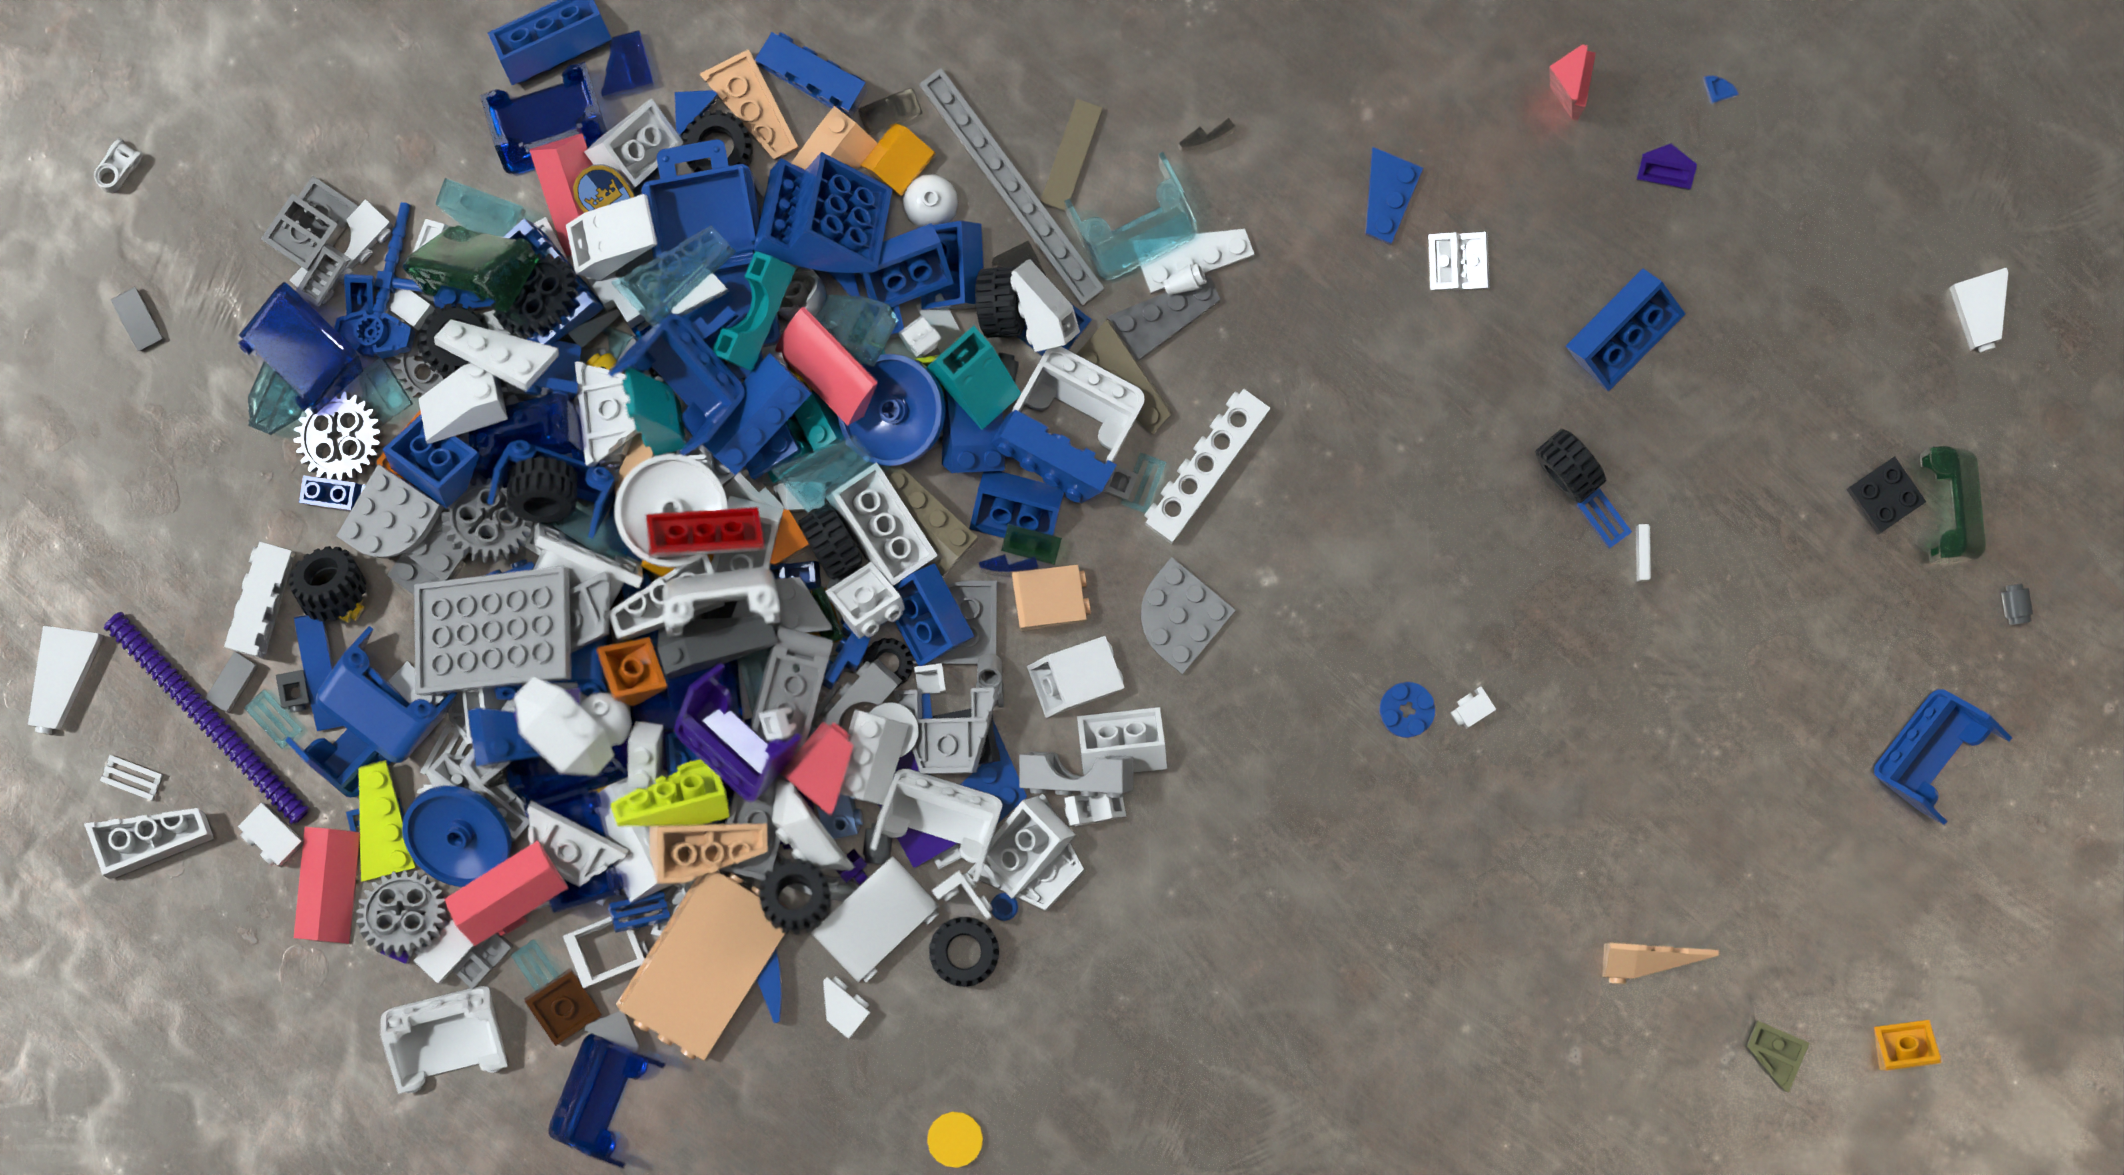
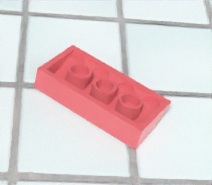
M802 307L784 330L775 351L777 353L781 352L783 359L795 372L803 378L847 425H850L864 417L878 382L805 307Z

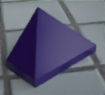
M1670 143L1642 154L1637 179L1691 189L1697 164Z

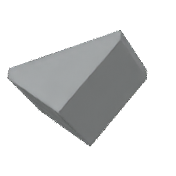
M622 1011L592 1022L585 1027L587 1032L639 1051L640 1043L628 1015Z

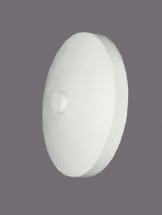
M677 454L655 456L637 465L623 480L615 501L617 529L627 547L644 561L663 567L688 565L698 561L707 554L649 558L646 514L728 509L726 495L715 474L699 461Z

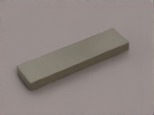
M1076 99L1040 200L1042 204L1065 212L1067 211L1103 107Z

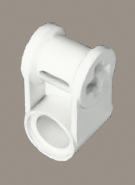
M116 139L94 172V179L98 186L107 193L118 191L130 173L138 166L143 153L140 151L136 152L125 145L123 139ZM105 173H115L113 182L109 184L102 183V177Z

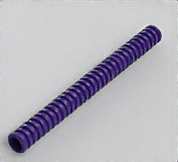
M123 612L113 615L105 623L104 630L110 631V636L116 637L118 644H123V650L127 649V654L129 656L133 655L135 662H140V667L146 669L145 673L147 675L151 674V679L153 681L157 680L159 687H164L163 691L166 694H170L169 698L171 700L175 699V704L177 706L181 705L183 712H188L187 717L193 718V723L195 725L199 724L201 731H206L205 735L212 738L211 742L217 743V748L219 750L223 749L225 756H230V762H235V767L241 768L243 775H248L247 779L254 782L253 786L259 787V792L261 794L265 793L267 800H272L271 804L278 807V812L284 813L283 817L285 819H290L289 823L291 825L298 823L309 812V807L302 805V799L298 800L297 794H292L290 792L291 788H286L283 780L279 781V775H274V770L272 768L268 769V764L260 761L261 757L255 755L256 751L254 749L250 750V745L248 743L244 744L242 737H237V731H232V726L230 724L226 725V720L224 718L220 719L218 712L214 713V707L208 706V701L206 699L202 700L200 693H195L196 689L189 686V681L183 680L184 676L182 674H177L178 670L176 668H171V662H166V657L160 656L158 649H153L154 645L148 643L147 637L141 636V631L135 630L136 626L134 624H129L130 620L124 618Z

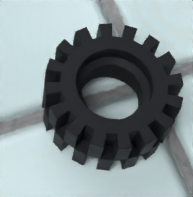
M881 638V640L873 642L867 648L863 657V665L866 661L872 664L884 653L895 654L899 660V667L894 674L902 680L897 686L899 687L911 676L913 668L911 652L901 641L894 638Z

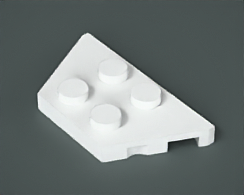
M575 362L577 383H579L578 396L585 462L587 466L594 467L635 436L637 431L634 419H629L625 403L629 402V396H626L622 385V379H626V375L618 373L611 377L608 374V369L596 368L583 362Z
M532 801L529 804L527 811L529 814L528 840L530 845L537 840L540 842L563 879L580 887L589 881L593 875H598L605 871L610 864L618 859L622 860L625 858L628 849Z

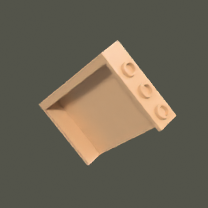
M718 870L695 879L616 1003L620 1011L635 1019L634 1024L646 1032L649 1029L659 1033L657 1036L659 1040L669 1046L674 1042L682 1047L680 1051L693 1060H695L696 1056L705 1060L785 934L781 928L775 929L771 922L765 918L759 899V891L761 889L755 886L751 889L742 885L744 880L732 872L726 875ZM779 901V903L783 907L790 909L787 905Z

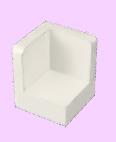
M942 663L914 667L917 689L922 690V694L946 692Z

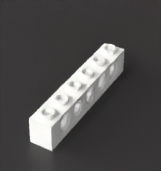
M1245 389L1240 394L1236 391L1226 403L1230 408L1225 415H1217L1209 426L1213 429L1208 438L1204 436L1200 438L1193 448L1197 453L1190 461L1187 458L1177 470L1181 475L1175 483L1171 480L1167 483L1160 493L1164 496L1159 505L1153 503L1144 515L1148 519L1145 525L1171 544L1270 411V407ZM1236 413L1242 414L1246 419V424L1242 427H1234L1230 422V417ZM1218 436H1225L1228 438L1230 445L1227 449L1220 450L1215 447L1214 439ZM1202 458L1210 459L1213 462V469L1209 472L1201 471L1197 465L1198 461ZM1186 480H1192L1196 483L1197 490L1193 494H1186L1182 491L1181 484ZM1168 503H1177L1181 508L1180 514L1175 517L1167 515L1165 506Z

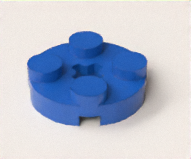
M1399 683L1383 695L1379 706L1380 717L1387 730L1392 734L1402 738L1414 737L1423 733L1432 724L1435 717L1434 699L1427 689L1417 683ZM1407 702H1410L1415 710V714H1409L1405 718L1403 717V711L1399 710L1401 705H1406Z

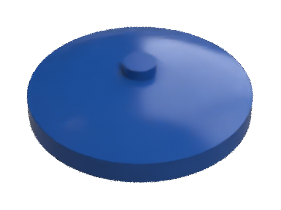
M883 354L869 358L860 365L878 382L864 417L847 425L838 416L841 432L848 445L859 456L869 462H877L879 465L899 466L911 463L925 455L940 436L946 410L942 388L935 375L924 364L914 358L897 354Z
M458 786L430 788L415 798L403 819V839L410 856L423 871L443 883L464 887L510 857L512 840L504 817L490 801L469 789Z

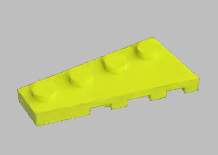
M387 760L359 767L361 882L378 878L382 875L392 874L393 871L397 873L415 868V861L410 856L404 843L402 833L403 818Z

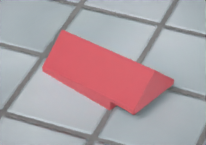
M1588 45L1579 46L1549 66L1551 90L1571 119L1577 121L1586 107L1596 55L1595 52L1587 51Z
M583 133L530 149L560 245L566 256H572L566 224L584 214L574 198V183L576 177L583 169L593 165L584 153L588 148Z
M304 827L294 938L350 944L359 865L360 832Z
M537 840L444 900L456 927L476 946L561 893L568 886Z

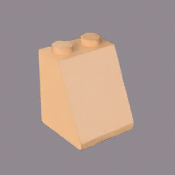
M1078 565L1012 572L1020 631L1086 622V615L1091 614L1089 598H1083L1082 587H1087L1085 571H1079Z

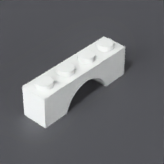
M366 199L346 219L351 231V241L344 254L351 260L322 302L323 304L334 295L333 289L339 282L344 284L345 274H353L352 269L358 262L364 263L373 253L371 251L372 247L377 242L383 243L392 232L389 229L393 225ZM337 261L331 262L335 266L339 264ZM321 265L319 267L328 275H332L333 272ZM301 267L290 281L298 288L308 271ZM317 275L313 276V279L325 286L327 283ZM309 283L306 288L319 296L321 291Z

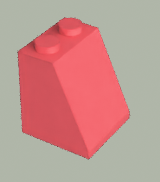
M822 722L780 774L820 809L830 815L836 805L853 745L848 741L850 735L835 723L828 725Z

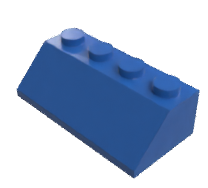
M557 0L488 32L511 85L525 82L540 72L548 71L568 59H574L581 53L600 47L605 42L612 40L594 0Z
M1642 268L1566 345V348L1575 360L1609 392L1685 315V312L1664 283Z
M771 353L742 382L744 387L743 399L710 440L703 443L711 454L735 476L812 394L811 390Z

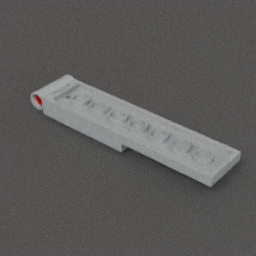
M778 626L776 629L778 644L771 646L750 729L768 744L772 740L766 739L759 713L772 709L790 708L792 712L787 714L786 718L788 724L795 723L796 728L791 731L792 735L780 738V740L787 742L798 733L801 736V740L795 751L796 754L807 741L833 641ZM795 664L799 666L797 671L792 670ZM781 774L753 802L743 799L734 790L729 808L730 817L727 818L725 824L767 823V852L723 867L721 870L760 880H765L767 870L772 871L780 843V838L775 833L778 829L772 822L776 787L780 779L788 781Z

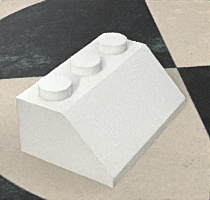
M1160 707L1077 716L1084 776L1090 772L1097 758L1106 755L1133 756V773L1167 769Z
M855 709L848 730L850 735L848 741L853 745L839 793L883 805L895 774L909 725Z

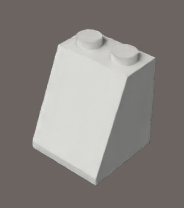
M1106 636L1047 655L1027 666L1046 718L1108 696L1124 688L1123 675L1116 666L1113 658V648L1107 642Z

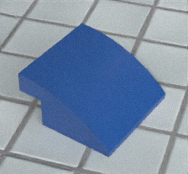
M823 152L814 159L806 170L781 158L770 170L753 250L772 256L782 262L808 269L842 273L874 272L878 268L893 188Z

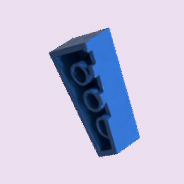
M1014 410L1004 418L991 441L1001 454L1014 458L1020 462V466L1023 469L1035 472L1043 478L1047 485L1057 487L1065 492L1066 497L1071 501L1082 504L1103 491L1117 464L1109 460L1106 464L1094 458L1095 452L1087 448L1085 450L1076 449L1071 446V439L1062 434L1051 435L1047 433V426L1017 410Z

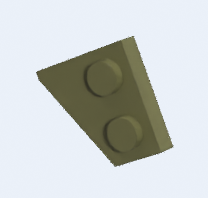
M1756 1021L1746 1047L1785 1092L1789 1093L1810 1043L1765 1023Z

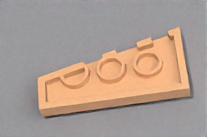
M749 49L700 73L702 79L718 94L719 98L736 118L743 122L750 134L773 160L799 148Z

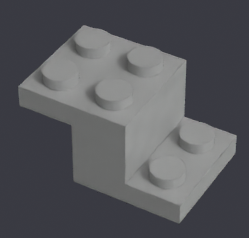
M312 176L298 197L293 193L291 194L261 240L308 271L323 246L327 244L333 246L348 225L346 219L358 206Z
M441 512L422 543L407 554L403 553L387 574L388 577L413 595L414 584L453 580L466 564L462 561L465 557L461 556L462 548L453 550V541H446L447 532H442L444 522H441L443 512Z

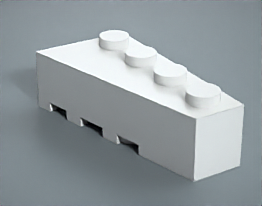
M259 542L258 547L253 548L250 556V563L252 565L249 574L246 573L242 583L243 592L235 607L234 618L224 645L225 648L257 658H265L295 552Z
M199 808L164 812L149 816L142 815L128 819H113L106 822L84 823L102 875L110 880L214 839L207 817Z

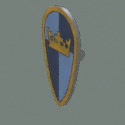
M605 164L591 165L583 169L576 177L573 187L574 198L584 213L636 197L623 175L615 168Z

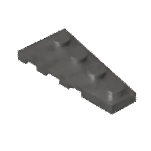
M1210 275L1205 276L1207 283L1202 285L1201 289L1171 296L1166 292L1108 316L1114 325L1113 328L1120 338H1123L1136 362L1220 302Z

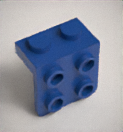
M557 340L550 346L558 348L559 356L529 389L524 391L526 394L540 396L541 394L549 395L559 401L573 400L577 394L579 383L576 382L575 362L580 361L581 347L577 344Z

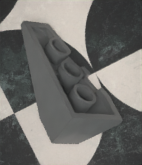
M764 617L689 620L684 625L681 636L668 637L667 629L664 627L659 629L658 651L664 672L675 682L714 668L720 663L725 664L778 644L773 624H766Z

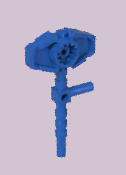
M400 202L395 226L392 228V238L389 241V251L385 257L384 271H378L374 286L379 291L376 294V304H374L372 310L373 314H370L367 310H362L336 318L332 338L362 356L374 357V355H378L381 359L397 356L399 353L409 352L412 349L416 331L386 313V306L390 299L389 293H395L396 289L425 292L426 290L425 281L398 278L394 274L396 265L399 262V252L402 250V240L405 238V228L411 207L410 204Z

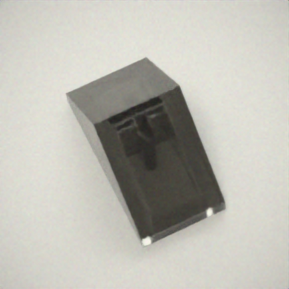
M1029 240L993 257L992 267L995 268L1011 266L1017 268L1026 260L1031 259L1046 276Z

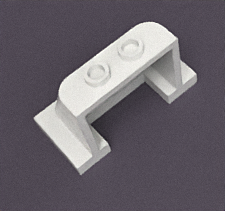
M538 523L534 532V546L542 548V551L533 570L560 566L569 568V590L605 571L610 572V608L624 582L639 588L643 579L641 564L619 555H615L613 560L565 540L563 532Z

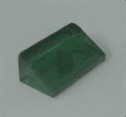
M1008 524L1001 551L1055 565L1062 538Z
M823 586L810 591L823 614L832 625V630L819 631L821 637L830 639L833 642L844 638Z

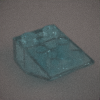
M826 295L822 309L815 316L819 323L857 362L872 367L875 366L898 321L889 304L861 296Z

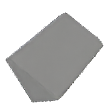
M234 651L205 699L223 711L230 713L258 668V665Z

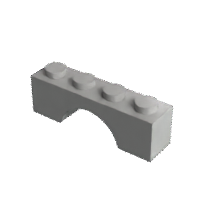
M876 659L872 664L866 661L857 671V674L860 676L854 684L849 681L838 693L842 698L836 704L830 702L820 713L824 718L818 725L814 722L811 723L807 740L822 722L828 725L835 723L843 729V718L851 705L859 702H871L880 705L902 680L879 659Z
M1030 751L1019 755L1020 788H1030V793H1046L1047 789L1055 790L1057 795L1072 794V791H1081V796H1097L1098 792H1105L1107 797L1119 798L1123 797V793L1133 790V756L1106 755L1097 758L1088 774L1078 776L1064 768L1055 752Z

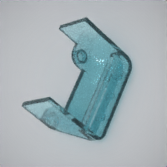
M1164 152L1159 153L1158 157L1159 167L1166 180L1160 183L1156 189V198L1161 207L1111 231L1107 222L1100 217H1091L1081 222L1070 199L1064 201L1066 214L1097 273L1104 279H1115L1191 241L1196 236V220L1184 190Z

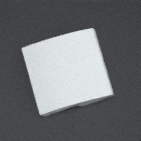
M1488 233L1429 235L1431 290L1490 288Z

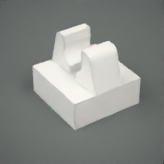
M790 708L772 709L759 713L767 740L780 739L792 735L791 731L796 728V724H788L786 715L792 712Z

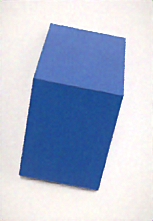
M714 90L675 92L676 132L681 138L683 133L687 131V125L689 123L692 124L697 115L700 117L705 115L704 112L708 111L718 101L719 96Z
M345 274L346 316L362 310H367L370 314H373L372 310L374 304H376L375 298L377 294V288L374 286L376 281L374 276Z

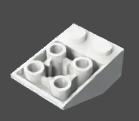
M645 194L586 212L566 224L576 274L596 280H602L657 245L648 199Z
M1031 259L1026 260L1012 271L1011 285L1013 290L1018 293L1020 300L1018 304L1021 317L1025 318L1028 327L1026 330L1027 340L1030 345H1033L1034 352L1066 345L1080 333L1073 306Z

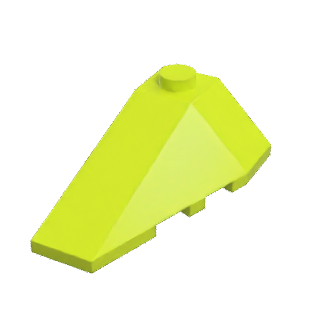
M701 759L684 763L677 767L678 771L666 778L662 775L656 778L655 784L648 788H638L610 803L616 826L697 825L728 818L730 816L727 799L720 776Z

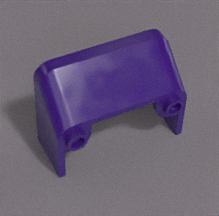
M720 663L690 686L674 729L677 737L743 799L753 802L766 791L792 761L801 736L797 733L787 742L773 739L767 744L729 710L732 703L731 693L725 686L718 683L724 666Z

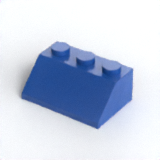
M968 221L933 225L941 241L954 284L921 296V310L975 308L976 279L979 271L984 269L982 225ZM941 293L945 301L936 302V295Z
M932 223L883 241L876 271L860 272L876 313L954 284L941 241Z
M421 415L383 448L392 470L446 509L467 491L479 458V453L456 436L427 444Z
M985 471L979 484L969 529L1050 550L1064 492L1044 482L1002 471Z
M935 563L913 572L893 585V588L901 596L905 607L900 618L894 622L918 666L930 663L975 637Z

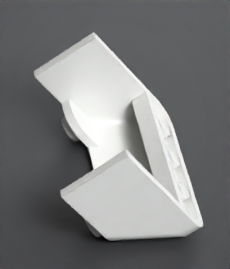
M1058 346L1045 351L1012 412L1014 410L1021 412L1024 405L1035 410H1044L1050 406L1055 397L1102 422L1103 424L1098 432V439L1102 446L1111 450L1106 459V464L1108 460L1114 462L1144 404V394L1131 383Z
M900 769L895 773L881 809L871 849L876 850L882 834L891 838L901 837L906 834L909 827L960 843V855L970 863H977L972 881L978 882L1000 816L1002 802L997 797L927 774H920V772L911 769Z

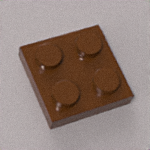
M571 968L524 998L525 1003L555 1046L602 1016L600 1010Z

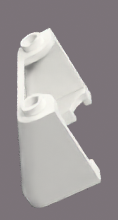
M751 568L669 580L663 587V605L668 637L682 635L684 625L689 620H694L693 606L749 599L750 612L761 614L766 624L780 623L773 574L766 568Z
M891 857L834 910L819 927H816L811 934L858 983L862 979L868 982L878 972L875 968L878 963L922 922L926 925L932 922L939 915L936 909L940 906L894 857Z
M486 986L470 988L394 1007L381 1015L380 1036L398 1094L419 1091L425 1083L427 1076L479 1064L482 1070L489 1073H494L503 1067H507V1058L489 988Z

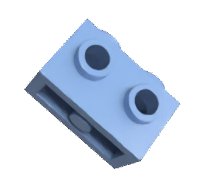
M839 793L834 811L830 815L817 806L820 822L833 839L856 835L861 828L860 825H863L862 812L860 808L856 809L854 797Z

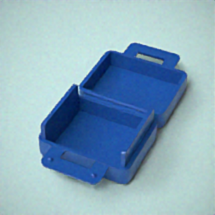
M719 139L662 149L657 154L660 179L646 182L642 186V195H647L657 245L652 247L654 262L659 268L667 269L668 274L661 276L658 281L663 316L665 318L670 314H674L672 308L709 274L713 273L729 292L682 316V318L690 326L700 317L707 324H710L729 306L739 317L726 328L736 326L746 317L752 303V290L745 278V274L755 253L753 249L760 221L752 171L744 164L729 166L725 144ZM709 157L711 159V170L676 175L675 164ZM776 313L762 348L776 345L781 337L778 313ZM720 333L705 342L712 351ZM760 350L758 360L754 364L752 371L763 360L762 350ZM731 363L725 364L738 379L748 377L752 372Z

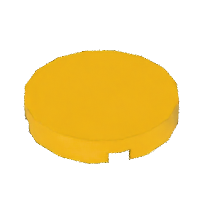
M961 1112L942 1114L932 1123L927 1138L929 1151L936 1161L947 1167L956 1168L972 1162L978 1156L983 1141L978 1123L971 1116Z

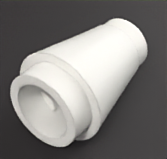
M1190 263L1168 279L1163 280L1168 295L1171 296L1201 289V286L1206 284L1207 281L1200 264L1192 265Z

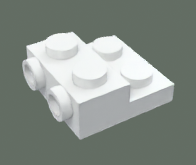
M872 562L825 591L827 598L842 614L844 622L859 639L863 636H873L877 633L881 624L888 620L890 622L896 621L905 609L899 593Z

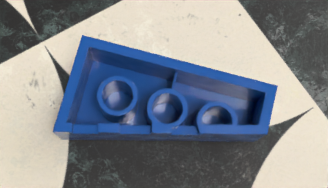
M771 32L755 59L756 65L832 109L835 106L852 119L868 92L866 82L854 74L843 71L830 60L825 61L817 57L818 54L806 46L801 48L793 44L794 40L786 34L780 32L777 35Z
M476 708L467 711L476 767L543 757L520 734L518 722L514 720V712Z

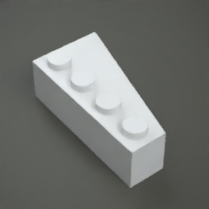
M705 555L691 564L675 567L674 570L662 578L660 577L650 586L609 611V617L618 642L622 643L666 627L663 605L664 585L674 578L714 573L708 556ZM724 602L693 606L694 616L725 606Z

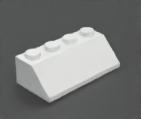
M877 462L825 495L868 563L872 562L892 586L938 556Z
M627 777L607 786L584 803L582 809L596 834L628 849L625 858L622 860L618 859L611 866L630 903H633L675 883H657L650 857L649 826H616L610 803L639 788L628 786Z

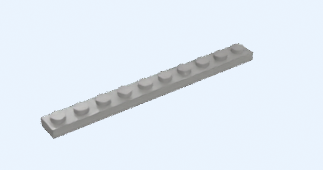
M940 68L919 83V86L1080 304L1083 306L1104 291L1105 288L943 69Z

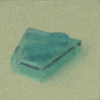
M379 358L359 372L360 386L363 391L361 399L370 403L367 410L374 409L377 411L372 419L382 421L376 429L413 405V402L385 358Z

